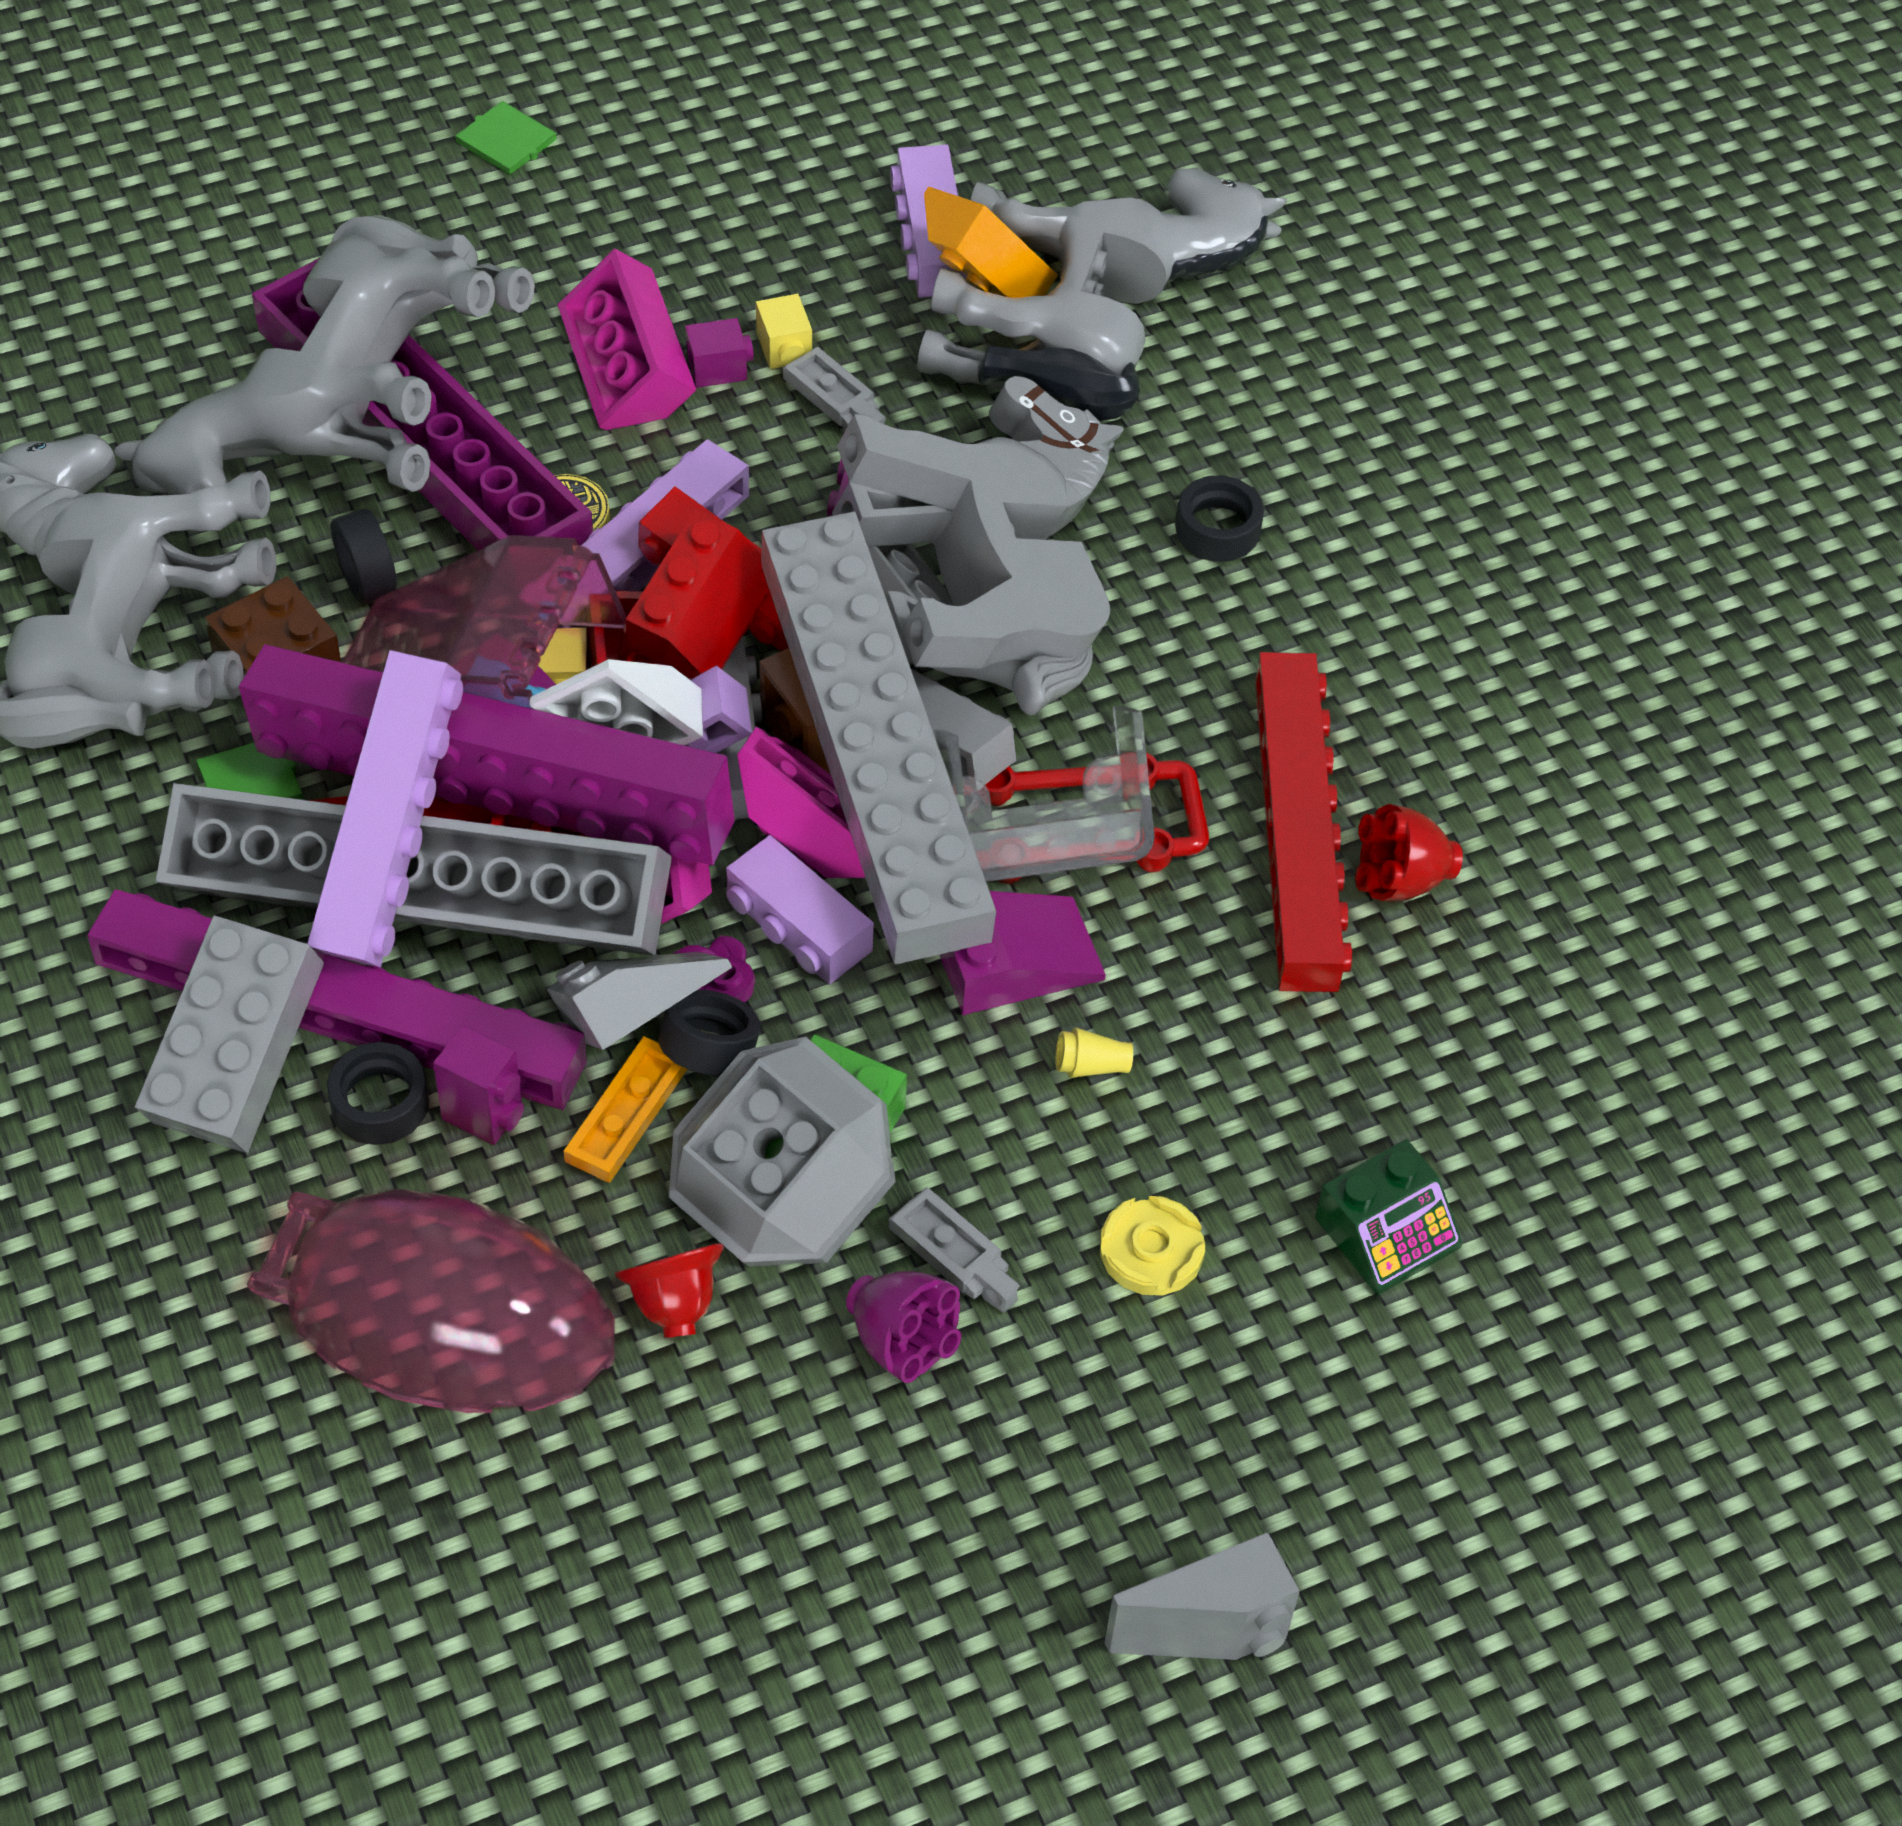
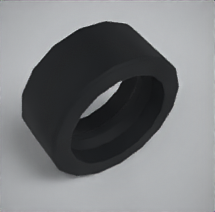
M1219 475L1206 476L1195 480L1182 491L1178 501L1175 521L1177 538L1186 550L1202 559L1221 562L1233 561L1246 556L1256 547L1261 534L1264 516L1262 499L1253 487L1240 479ZM1220 507L1232 510L1240 515L1245 523L1234 529L1218 530L1207 527L1197 521L1194 514L1205 508Z
M365 508L332 519L330 528L336 556L344 578L356 600L364 604L395 593L397 590V576L393 559L384 534L372 512Z
M696 990L665 1010L658 1043L663 1053L675 1064L692 1072L720 1076L741 1051L756 1048L761 1022L756 1012L739 999L712 990ZM701 1030L714 1032V1033H717V1034H719V1035H715V1034H711V1033H706V1032H703V1031H701Z
M375 1042L359 1045L341 1056L332 1066L327 1080L332 1118L342 1133L357 1142L373 1145L396 1142L415 1131L424 1120L429 1106L424 1067L412 1052L397 1044ZM380 1074L397 1076L408 1084V1096L401 1104L388 1111L375 1113L360 1111L348 1102L347 1093L357 1082L369 1076Z

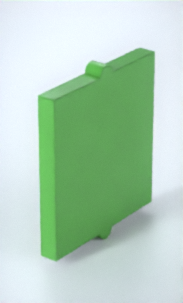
M501 101L484 115H477L475 121L458 133L455 139L456 143L511 175L530 159L536 160L538 158L537 154L557 140V136L554 131L506 102Z
M254 743L197 759V765L205 787L303 800L301 789L294 775L296 772L295 762L283 758L274 759L256 751Z

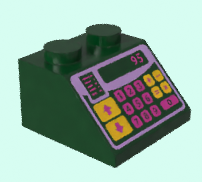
M1408 1139L1403 1140L1322 1186L1315 1219L1377 1296L1462 1247L1463 1242L1439 1176Z

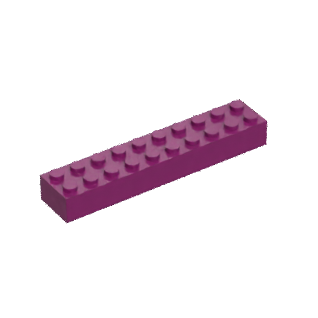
M319 258L252 293L258 331L275 348L300 351L321 318L308 304L303 294L304 282ZM408 335L391 362L396 363L403 377L415 376L428 383L432 395L430 412L424 422L412 426L392 418L387 405L370 401L362 423L372 427L402 430L407 443L418 444L427 450L430 459L429 477L424 486L418 491L519 592H522L530 584L540 581L552 571L562 557L572 554L587 541L593 532L592 512Z
M264 644L238 686L256 751L274 759L283 758L307 764L318 770L327 769L355 776L383 673ZM465 692L462 694L458 708L451 712L447 726L450 734L449 746L445 756L442 759H438L433 776L436 781L435 797L443 798L451 803H464L490 810L499 815H511L535 821L547 827L556 826L580 832L591 838H604L614 841L658 846L669 855L676 856L683 861H696L712 866L735 822L726 755Z

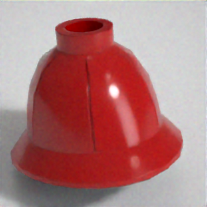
M721 1243L713 1244L615 1272V1277L630 1287L640 1311L651 1322L663 1327L664 1338L696 1334L695 1323L707 1313L712 1301L714 1284L713 1266L718 1261L724 1245Z

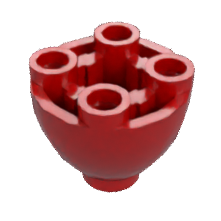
M1386 804L1378 808L1374 814H1365L1360 820L1358 835L1362 846L1360 864L1355 873V884L1359 891L1368 892L1373 899L1379 901L1397 902L1422 895L1438 886L1444 879L1453 880L1458 876L1463 863V852L1460 844L1456 841H1450L1440 827L1423 813L1403 806Z

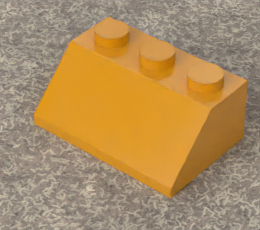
M928 186L924 193L928 240L942 252L939 259L956 271L965 273L967 275L965 278L966 282L984 292L1010 298L1045 296L1058 274L985 205Z

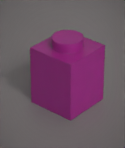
M738 318L685 325L686 357L696 388L747 380V362L754 360L753 346L750 335H742Z

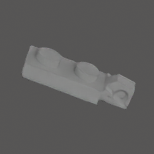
M819 347L814 348L783 367V379L839 426H843L844 429H847L854 414L868 415L872 419L885 424L886 417L879 411L880 407L874 400V392Z
M926 1187L889 1218V1229L947 1280L957 1286L962 1293L966 1292L973 1299H976L981 1294L985 1301L1001 1313L1006 1312L1018 1301L1017 1289L1019 1284L1006 1274L1009 1266L1001 1258V1249L931 1189Z

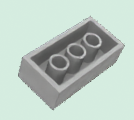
M214 915L135 1108L153 1124L248 1154L324 965V962L309 944Z

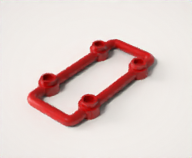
M1134 751L1126 754L1120 764L1021 772H1014L1008 766L977 791L954 778L950 779L960 810V795L978 794L984 803L990 806H1000L1011 799L1014 791L1121 783L1128 793L1143 795L1155 786L1157 780H1179L1190 833L1189 837L1172 838L1163 829L1146 828L1138 833L1135 841L1027 849L1023 843L1014 839H1002L992 845L990 852L976 853L982 872H991L999 882L1005 884L1017 882L1025 875L1028 868L1135 860L1143 870L1158 872L1169 865L1172 857L1199 854L1205 850L1209 843V830L1197 774L1188 763L1180 760L1157 761L1149 753Z

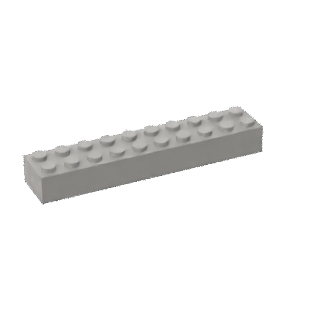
M856 512L762 530L761 566L813 717L815 728L894 965L992 943L996 909Z
M173 783L155 882L182 892L317 910L346 805ZM422 816L420 828L422 829L421 847L418 854L410 859L406 874L409 880L408 894L404 904L401 907H397L394 917L395 921L644 955H656L672 856L658 846Z

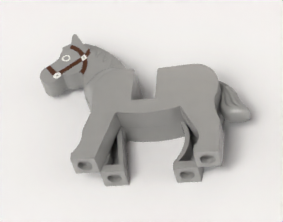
M1019 376L1011 377L1006 381L989 410V417L995 427L1009 435L1012 439L995 437L977 444H964L922 431L893 428L872 419L868 415L854 414L837 445L849 483L832 512L833 516L855 511L868 547L933 543L945 586L954 606L947 605L934 598L920 597L917 600L898 591L887 592L885 597L908 662L914 663L915 667H929L952 676L976 678L1005 687L1014 692L1021 710L1030 716L1036 715L1049 702L1075 689L1084 680L1091 668L1093 659L1092 643L1108 621L1110 604L1082 542L1046 539L1065 527L1079 513L1103 476L1108 464L1109 452L1114 446L1113 441L1120 437L1124 430L1123 427L1100 424L1088 409L1082 411L1065 406L1051 397L1032 380Z

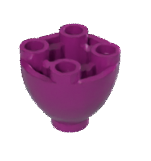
M896 1271L877 1278L865 1275L860 1277L848 1292L846 1307L848 1312L854 1315L858 1334L866 1351L881 1367L904 1383L913 1382L919 1375L924 1374L940 1358L946 1359L951 1357L961 1342V1332L956 1329L960 1313V1290L954 1284L940 1277L914 1271Z

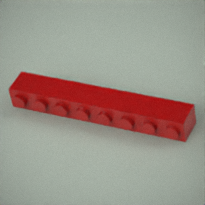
M1260 652L1255 678L1279 991L1339 992L1343 972H1350L1352 966L1351 943L1343 942L1342 932H1346L1348 927L1347 902H1339L1338 893L1342 892L1344 888L1343 862L1335 861V852L1340 850L1341 829L1339 823H1332L1331 813H1336L1337 787L1335 784H1328V775L1333 773L1334 755L1333 748L1325 747L1324 738L1329 737L1330 712L1329 709L1321 708V701H1325L1327 680L1326 673L1318 672L1316 653Z

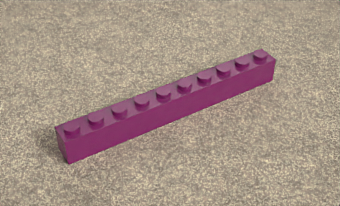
M115 889L87 934L96 965L183 991L212 918L202 916L191 908L182 907L179 909L157 902L146 894H131ZM315 951L324 962V965L298 1028L356 1046L375 1042L397 1044L412 1052L423 1067L434 1070L433 1062L459 1028L465 1025L516 1051L518 1073L521 1076L520 1090L522 1098L564 1111L587 1063L584 1033L578 1032L573 1027L564 1023L552 1024L530 1017L519 1009H503L484 1003L470 994L462 993L458 995L435 988L429 982L421 979L409 980L390 974L380 967L364 966Z

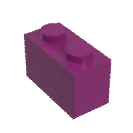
M462 1025L433 1062L441 1117L444 1121L495 1145L506 1130L512 1131L517 1126L524 1111L520 1090L521 1076L518 1073L516 1051Z

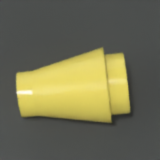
M1076 1027L1071 1032L1061 1031L1056 1045V1070L1068 1073L1069 1078L1117 1072L1129 1073L1133 1063L1132 1043L1120 1042Z

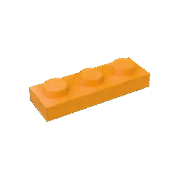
M643 1036L564 1149V1161L610 1183L688 1069L675 1064L663 1053L658 1042Z

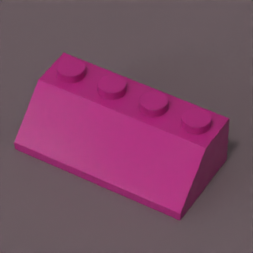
M614 248L557 304L599 427L604 430L666 419L696 391L652 268Z

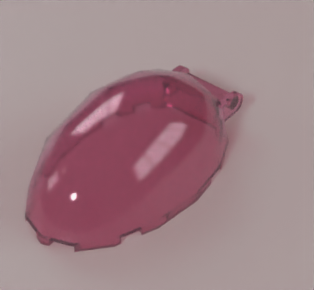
M395 1189L363 1193L336 1203L306 1193L293 1192L287 1202L289 1212L259 1272H253L247 1282L248 1288L258 1296L290 1305V1316L298 1334L300 1333L306 1341L316 1348L318 1355L334 1369L337 1367L341 1371L361 1379L362 1385L400 1401L463 1413L493 1412L492 1407L523 1406L524 1411H535L583 1394V1388L603 1368L608 1369L613 1364L615 1358V1317L591 1279L542 1230L469 1198L412 1189ZM308 1220L315 1221L305 1234L290 1275V1280L281 1278Z

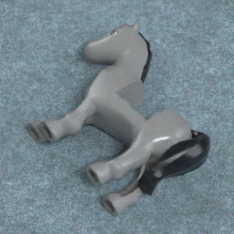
M1199 168L1177 169L1168 181L1169 201L1181 215L1162 213L1148 202L1135 198L1085 201L1073 207H1033L1023 204L1016 199H1007L1002 191L982 182H977L972 192L971 201L985 205L1032 251L1041 252L1058 259L1061 262L1060 283L1046 296L1010 298L984 292L969 285L960 272L946 268L940 269L932 295V311L942 314H955L963 325H979L1011 338L1034 336L1037 339L1019 350L989 346L986 352L957 346L950 342L941 332L928 329L921 342L917 370L929 375L943 374L959 385L973 383L1002 389L1006 381L1011 377H1025L1035 382L1046 393L1065 406L1082 411L1088 409L1098 421L1116 419L1130 412L1139 396L1140 384L1135 367L1140 359L1146 340L1144 326L1140 319L1123 303L1138 304L1150 301L1163 291L1166 283L1172 282L1175 279L1187 280L1194 276L1223 272L1246 262L1258 250L1259 245L1265 238H1274L1281 233V227L1269 221L1268 216L1283 207L1287 200L1286 198H1267L1261 189L1248 183L1222 179L1210 175Z

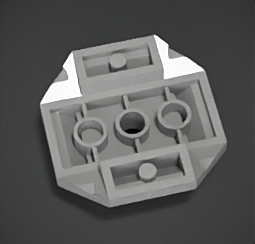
M806 1036L741 1051L673 1130L669 1198L749 1267L794 1263H827L896 1182L893 1159L891 1158L887 1105ZM783 1138L784 1143L781 1152L771 1159H766L768 1145L775 1139Z

